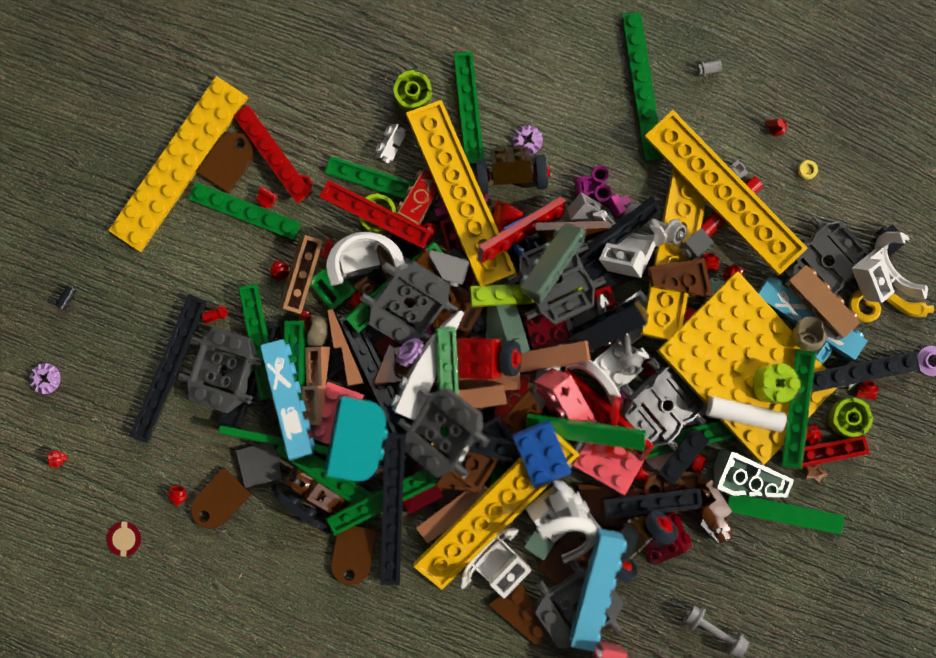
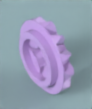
M530 125L521 126L513 135V146L523 145V137H528L532 134L531 141L533 144L528 142L524 146L528 147L530 155H533L542 146V134L536 127Z
M418 338L406 341L397 353V362L404 366H407L409 363L412 364L418 355L422 353L421 350L424 347L422 341Z
M47 363L38 364L37 367L32 369V373L29 376L30 385L36 392L41 394H49L55 391L61 380L58 369ZM39 374H47V379L50 383L43 382L41 384L42 378H40Z

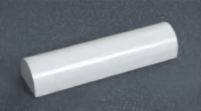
M709 396L705 416L776 432L783 431L785 427L786 414L783 412Z

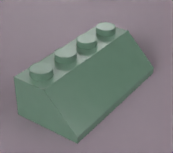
M564 223L562 228L558 227L553 234L554 239L551 244L547 243L542 250L543 255L540 260L536 259L531 266L532 271L529 276L525 275L522 278L520 285L523 294L541 305L584 242L585 229Z

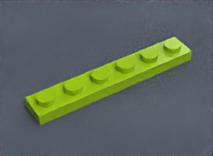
M520 284L471 286L469 288L471 307L535 304L533 299L521 292ZM581 286L567 294H564L550 302H547V304L559 301L575 292L582 290L583 288Z

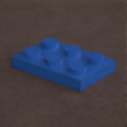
M550 419L513 434L535 488L572 473Z

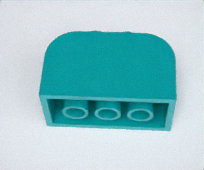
M338 396L324 469L326 476L363 481L375 473L379 460L382 461L384 449L381 446L388 433V429H385L386 417L380 406L366 400Z

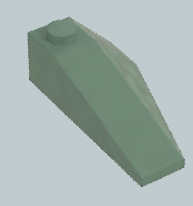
M508 278L490 285H510ZM487 306L486 338H502V345L505 341H517L520 344L522 353L530 351L517 306Z
M720 449L713 465L715 488L731 495L787 498L794 479L724 449Z

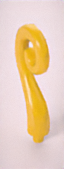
M860 289L856 290L849 299V310L854 311L858 316L857 319L861 322L876 320L881 313L879 302L865 301L866 306L872 308V313H862L859 309V302L863 295ZM894 293L885 300L903 314L911 317H927L928 313H934L933 305L927 306L926 302H907Z

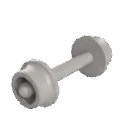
M631 204L627 208L625 216L641 204ZM652 218L646 224L654 225V223L652 222L654 218ZM672 219L668 224L657 220L667 236L666 243L679 244L683 241L687 229L679 219Z
M628 334L622 338L625 355L617 360V366L621 369L622 374L630 376L641 371L643 358L638 354H632L630 336Z
M693 605L688 611H685L686 615L683 622L689 626V630L693 631L700 625L729 644L727 649V655L729 656L733 655L740 658L747 652L749 641L743 637V634L739 632L732 638L703 619L705 608H698Z

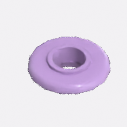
M927 346L917 355L920 371L928 376H936V365L932 367L928 363L929 356L933 355L936 357V346Z

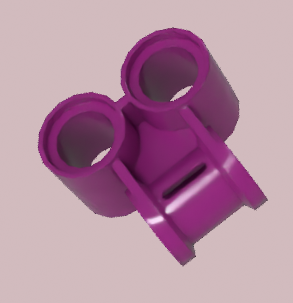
M599 165L593 169L591 176L572 179L576 188L575 199L580 193H583L588 197L593 196L594 200L601 204L607 203L612 195L611 188L605 184L609 177L608 169L605 166ZM602 172L605 178L599 180L595 177V173ZM603 190L607 193V197L604 199L600 198L597 192Z

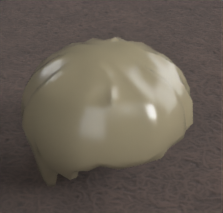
M311 314L309 315L312 320L307 332V344L310 347H322L331 337L330 322L325 317Z
M804 317L799 320L792 332V339L795 345L801 348V350L810 352L820 349L827 339L823 322L816 317Z

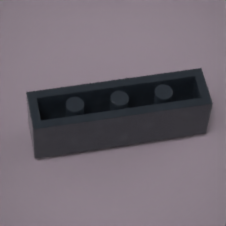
M636 296L571 329L568 340L570 343L588 341L589 354H592L597 348L601 346L606 347L617 338L622 339L634 330L643 329L648 323L649 314Z

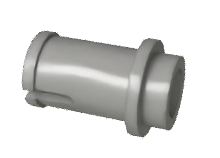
M717 60L707 63L702 61L696 66L699 76L705 77L706 74L721 72V61Z

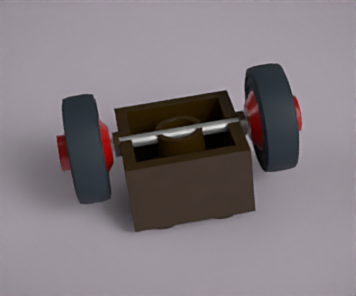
M516 145L513 148L496 147L491 149L492 172L490 173L487 169L486 160H476V172H473L482 194H488L490 178L493 180V185L532 182V177H534L537 189L542 190L548 187L550 167L546 164L545 155L535 156V165L532 171L529 148L523 145Z
M652 511L649 515L642 517L639 515L633 520H628L622 526L623 530L617 531V533H622L626 541V550L624 553H621V568L619 572L616 571L615 577L623 582L632 581L638 573L637 567L632 560L633 558L637 557L655 539L664 544H671L676 540L678 531L666 515L659 511Z

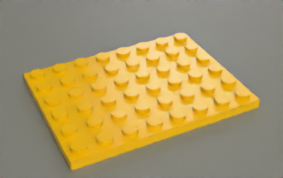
M737 271L657 352L706 405L709 396H714L786 414V424L781 432L719 419L761 465H765L784 445L789 401L773 404L761 401L753 391L755 379L753 376L761 367L772 364H786L794 370L796 350H801V348L795 345L792 339L793 331ZM816 359L814 372L825 370L826 368ZM836 388L811 393L809 417Z

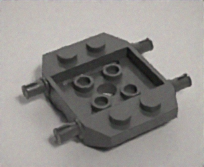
M814 216L809 222L816 228L817 232L803 243L808 249L786 268L783 273L790 279L805 266L800 261L803 259L817 272L821 280L831 287V291L836 296L837 292L855 277L852 267L865 258L869 251L841 221L822 224ZM825 256L832 258L833 263L831 266L824 264L823 259Z
M586 242L582 243L560 275L563 279L562 282L554 284L541 305L534 301L535 308L525 312L528 320L541 315L550 323L556 325L594 306V289L606 284L603 276L592 281L585 271L578 254L589 249ZM547 243L520 255V271H518V274L508 278L510 285L521 281L525 275L529 276L532 271L531 266L536 259L540 260L543 255L542 250ZM581 286L583 288L582 290L575 292L559 301H556L550 305L547 304V302H550Z
M415 261L399 265L396 268L386 262L382 270L391 274L386 286L374 299L365 293L360 298V301L368 304L371 308L369 325L401 345L413 338L424 339L428 342L432 335L427 333V329L441 310L446 309L453 315L458 310V307L449 303V283ZM406 298H413L415 302L412 305H406L404 300ZM382 307H387L388 309L403 317L407 321L411 322L415 326H410L409 324L405 323L401 319L389 313Z
M215 327L203 339L192 337L191 340L197 342L190 341L191 345L199 346L200 349L191 375L188 376L181 373L179 376L185 379L178 377L179 381L187 383L189 401L225 413H229L243 402L250 404L252 401L247 399L252 400L253 398L246 395L247 378L254 370L255 365L260 367L264 365L258 362H264V359L258 357L253 340ZM215 348L221 349L236 355L243 356L245 358L244 360L214 350ZM227 366V374L223 376L222 369ZM203 382L231 390L233 394L203 385Z
M652 357L648 363L654 369V373L635 392L632 391L627 383L621 386L620 389L628 398L621 415L635 429L646 430V438L654 446L667 444L675 452L679 446L673 439L680 433L683 426L694 419L700 426L706 422V419L700 414L703 411L704 402L669 364L660 365L655 357ZM665 400H668L670 408L665 411L663 403ZM641 403L644 404V406L649 410V412L664 428V432H662V430L657 426V424L642 408V406L640 405Z
M421 387L417 394L426 400V404L414 423L410 425L403 418L398 423L407 433L405 452L437 478L451 471H455L462 478H465L469 471L460 464L465 458L467 450L476 440L484 447L489 442V439L481 434L483 430L482 415L449 387L443 388L436 393H430L424 387ZM444 426L448 427L450 431L448 437L442 432ZM421 434H423L428 440L434 443L437 447L441 449V451L445 452L451 458H446L442 453H440L426 440H424L421 437Z
M576 559L572 560L576 567L571 561L568 562L574 573L569 575L563 582L550 589L546 587L543 580L539 581L540 584H536L542 594L534 611L558 648L571 647L569 641L571 630L552 601L556 602L572 626L576 610L573 609V604L580 599L583 588L582 581L585 580L588 567H580ZM611 590L610 607L606 608L604 614L606 615L604 627L610 625L614 633L618 634V631L621 632L622 629L616 622V618L624 604L616 591ZM578 648L582 656H586L583 649Z

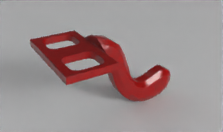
M616 395L613 398L610 425L618 426L621 397ZM593 443L591 455L627 460L629 448L626 449L625 455L615 454V446L608 445L605 452H597L594 450L595 444Z

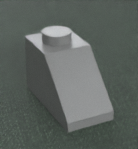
M580 193L567 208L571 222L596 221L592 215L601 210L606 211L608 216L614 220L608 207L583 193Z
M434 250L430 251L429 255L442 279L447 280L449 285L457 287L458 284L464 283L470 261Z

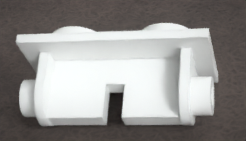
M392 124L387 127L383 143L380 142L376 148V159L383 157L382 161L387 164L393 161L398 149L392 145L394 143L400 146L406 135L405 129L401 127L397 129L399 124Z

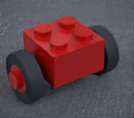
M464 337L456 339L458 378L494 380L502 378V373L505 376H516L519 373L522 363V352L517 341H505L502 345V338Z

